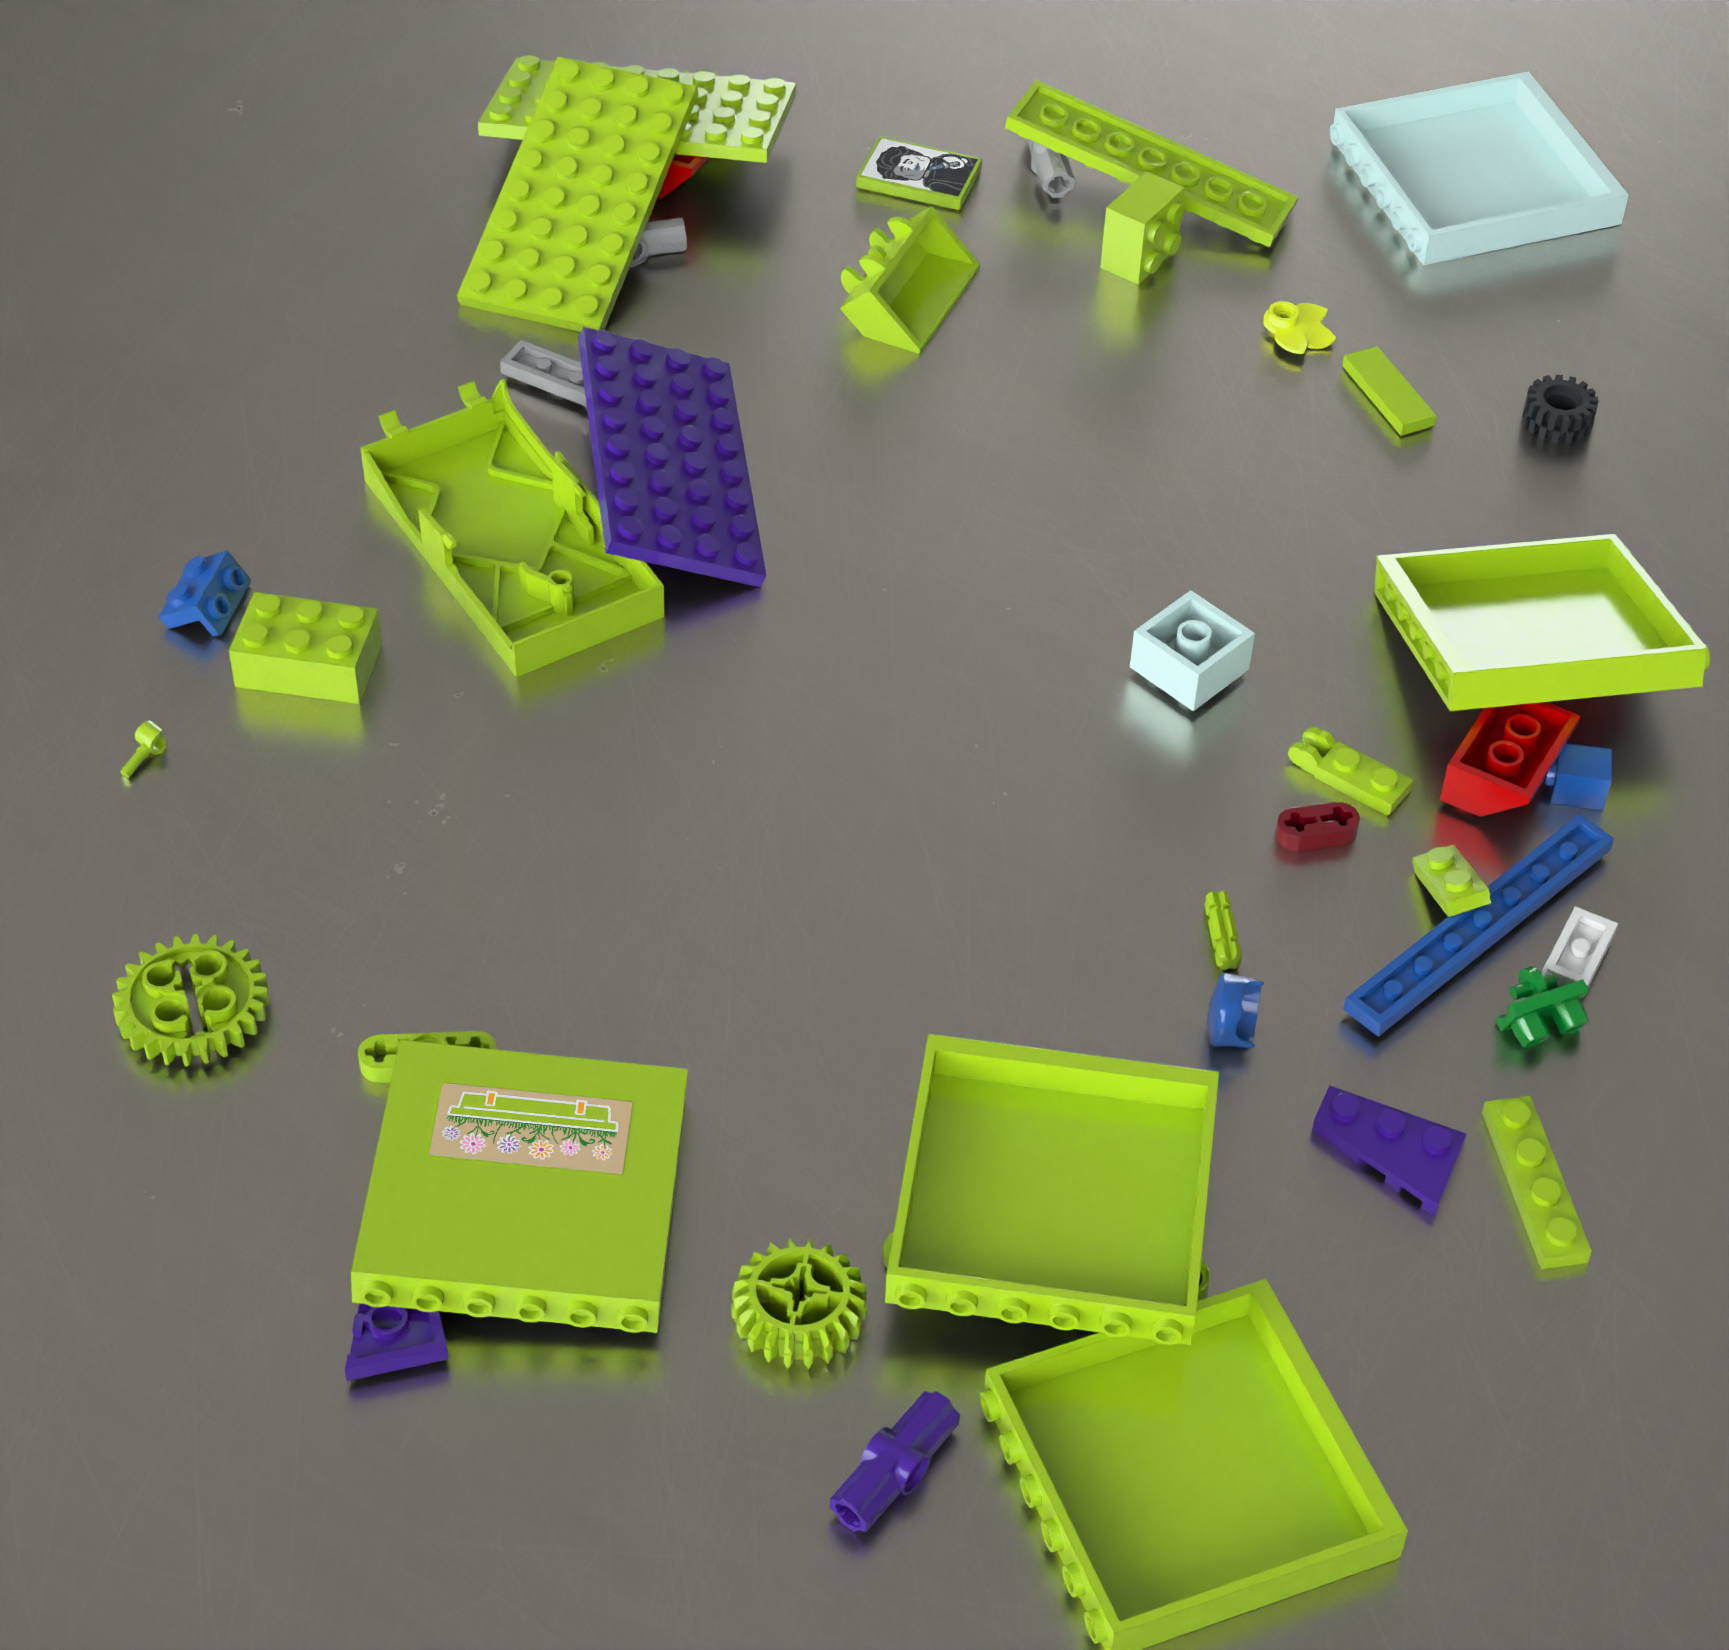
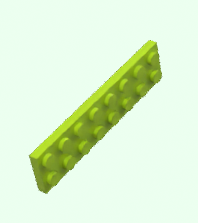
M1039 80L1034 81L1006 120L1005 129L1046 146L1056 153L1077 160L1089 168L1106 173L1120 182L1131 185L1147 171L1184 187L1183 204L1185 205V211L1195 213L1215 222L1220 227L1228 228L1268 247L1271 246L1298 200V196Z

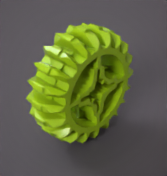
M789 1238L784 1249H779L770 1242L766 1256L754 1252L750 1259V1266L741 1265L738 1281H735L732 1287L733 1303L731 1304V1315L734 1318V1322H736V1330L740 1339L748 1338V1346L752 1353L764 1349V1357L768 1363L778 1356L784 1357V1364L787 1369L792 1365L794 1359L803 1360V1363L809 1369L815 1357H820L829 1364L831 1358H833V1350L846 1354L850 1340H858V1336L861 1333V1324H864V1320L867 1318V1305H865L867 1302V1288L865 1283H861L862 1275L859 1272V1267H850L847 1253L834 1257V1250L830 1243L819 1250L815 1249V1244L811 1238L805 1246H796L793 1240ZM802 1294H804V1301H800ZM799 1304L798 1310L794 1312V1305Z

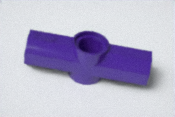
M924 1391L892 1429L883 1427L873 1436L864 1450L860 1465L830 1498V1509L837 1515L840 1523L853 1532L858 1530L866 1533L899 1493L907 1495L916 1488L928 1469L930 1457L959 1425L960 1414L955 1410L948 1398L937 1391L934 1393Z

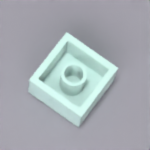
M1190 590L1134 630L1130 668L1194 711L1249 670L1255 633Z

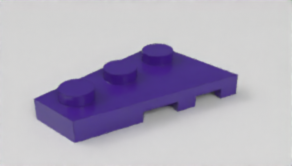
M1331 1085L1327 1089L1312 1127V1132L1355 1162H1367L1386 1176L1385 1182L1400 1192L1404 1188L1422 1201L1421 1207L1433 1216H1436L1467 1135L1461 1131Z

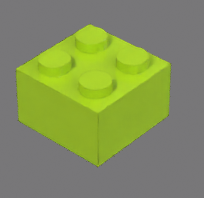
M1146 171L1108 205L1105 214L1100 268L1139 285L1149 274H1154L1169 255H1174L1179 249L1182 240L1179 230L1180 221L1185 212V205L1183 204L1184 187Z

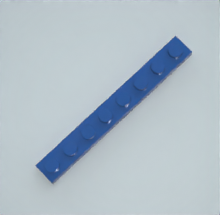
M1578 814L1487 886L1489 888L1491 904L1446 918L1347 996L1343 1010L1379 1037L1607 854L1612 848L1614 838Z

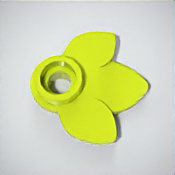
M1278 301L1271 304L1264 314V326L1275 334L1276 342L1289 352L1304 354L1307 347L1322 349L1336 341V336L1321 323L1328 312V309L1311 303L1294 305L1290 302Z

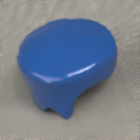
M1222 973L1218 977L1207 1015L1209 1041L1213 1047H1255V1044L1252 1042L1255 1036L1261 986L1264 985L1263 981L1228 973Z

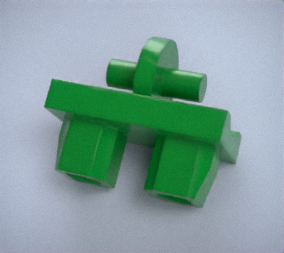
M1530 966L1520 970L1518 976L1519 984L1510 987V995L1514 1000L1523 997L1524 999L1511 1003L1508 1006V1013L1495 1019L1501 1032L1512 1028L1514 1035L1525 1049L1545 1041L1551 1035L1543 1019L1544 1017L1553 1016L1561 1035L1582 1029L1589 1020L1581 999L1590 991L1584 979L1548 991V989L1557 986L1555 976L1553 974L1543 976L1536 967Z

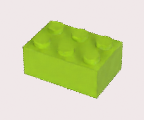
M254 592L229 649L235 687L360 704L382 648L378 609Z

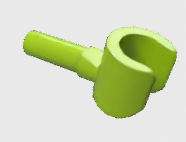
M150 720L143 722L135 732V740L141 745L120 771L126 778L133 774L150 753L154 755L161 754L167 747L166 738L162 736V729Z

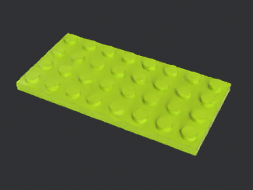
M531 55L520 58L516 57L478 121L479 136L523 140L556 60H539L538 57ZM604 62L592 63L697 85L698 97L675 152L678 155L767 163L796 97V83L785 82L780 78L758 80L750 79L746 75L725 77L715 76L713 73L706 71L693 74L682 73L673 68L649 70L639 65L616 67L609 66Z
M558 56L458 291L457 299L459 305L581 332L583 327L605 330L697 100V85Z

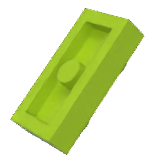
M1454 844L1446 847H1437L1428 853L1412 858L1414 873L1448 917L1491 904L1489 888Z

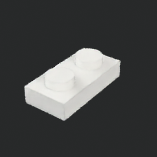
M1575 906L1543 968L1542 975L1553 974L1559 987L1584 979L1587 987H1589L1615 936L1618 923Z

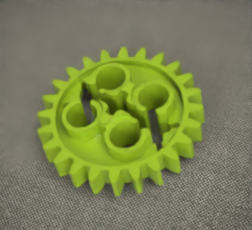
M193 934L189 944H183L178 936H174L173 947L168 949L160 942L155 943L157 952L155 955L152 956L146 952H139L141 965L127 963L125 967L128 977H119L116 980L119 991L112 994L115 1006L113 1011L116 1024L120 1027L122 1038H130L134 1051L145 1048L146 1057L149 1060L161 1052L165 1065H169L176 1056H182L184 1066H189L193 1056L200 1055L202 1061L207 1064L210 1061V1052L215 1050L223 1057H227L228 1044L232 1043L242 1048L245 1046L243 1033L250 1035L258 1033L256 1021H265L266 1013L264 1007L270 1004L266 974L262 973L260 961L258 959L251 960L248 948L237 952L235 941L232 939L220 947L217 935L210 937L206 944L200 943L198 934ZM188 963L192 964L189 971L203 1028L207 1027L208 1032L198 1031L192 1036L190 1031H193V1025L180 970H175L176 966L184 968Z

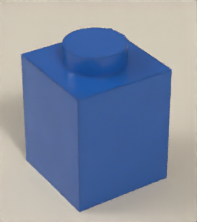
M1566 743L1543 780L1544 785L1551 786L1550 804L1603 811L1612 781V749Z

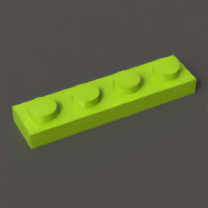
M1531 1096L1485 1101L1482 1115L1540 1268L1548 1269L1588 1263L1592 1250Z

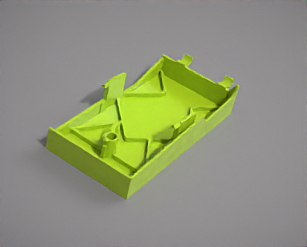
M505 379L499 381L491 399L488 400L485 396L482 397L479 394L475 381L458 386L460 397L467 408L410 429L401 425L396 410L379 415L381 427L388 437L361 447L365 482L516 677L664 617V586L646 562L605 553L599 501L561 452H555L554 457L540 441L512 403Z

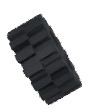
M1557 374L1555 380H1552L1550 375L1543 376L1542 381L1539 379L1535 380L1533 386L1530 385L1522 415L1524 426H1529L1528 431L1532 435L1539 432L1538 438L1543 441L1546 437L1552 438L1551 443L1558 444L1559 439H1563L1564 444H1571L1572 438L1576 442L1582 441L1583 436L1587 437L1593 428L1599 400L1598 397H1595L1596 392L1594 389L1587 390L1588 384L1584 381L1576 384V378L1572 376L1569 377L1568 381L1563 380V375Z

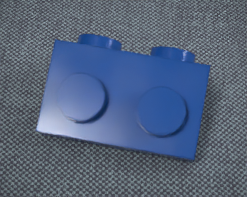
M228 550L207 557L197 556L184 566V574L177 586L167 595V603L158 616L168 629L200 620L213 637L222 635L251 583L250 577Z

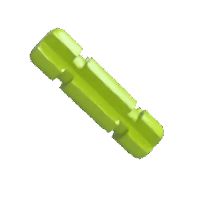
M1223 890L1219 892L1211 891L1205 896L1204 906L1206 915L1210 918L1208 925L1213 949L1217 951L1215 953L1216 964L1222 970L1229 968L1235 970L1241 965L1242 952L1240 944L1236 942L1239 938L1233 911L1229 909L1232 907L1230 896Z

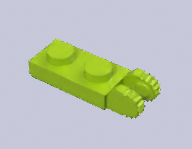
M1310 726L1301 736L1304 743L1296 741L1287 751L1289 760L1296 764V766H1300L1301 769L1314 775L1315 779L1386 816L1396 809L1412 789L1414 779L1339 741L1336 743L1329 732L1320 730L1319 727Z

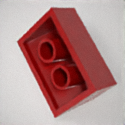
M1548 702L1483 708L1448 763L1440 800L1479 817L1529 804L1578 725L1581 715Z

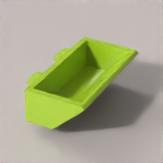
M932 206L909 220L903 217L890 218L887 224L894 234L892 238H889L886 233L876 227L869 237L871 249L868 251V255L862 256L859 260L862 269L866 272L864 276H861L849 265L841 273L842 285L850 295L841 305L840 309L864 337L918 354L921 353L980 269V263Z

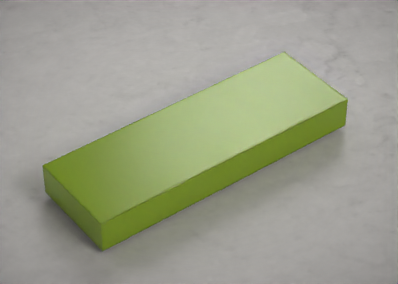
M1378 346L1344 355L1342 366L1401 436L1435 426L1437 415Z

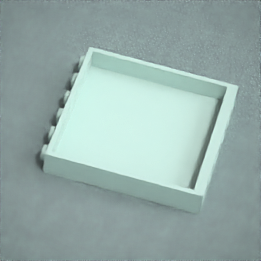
M1529 71L1336 108L1334 123L1330 127L1332 143L1339 148L1347 164L1352 166L1360 177L1362 185L1368 188L1376 199L1378 207L1384 210L1391 220L1394 229L1399 231L1407 242L1409 250L1415 253L1423 265L1621 225L1629 194Z

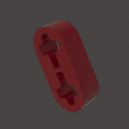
M1330 802L1289 808L1281 812L1278 817L1275 838L1281 847L1294 852L1344 846L1355 840L1360 816L1356 808L1344 802Z

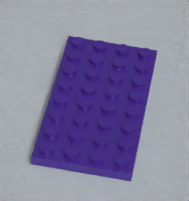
M583 327L578 337L605 553L761 587L767 575L730 364L714 357L707 358L687 353L678 348L671 349L651 344L642 339L635 340L612 334L606 330Z

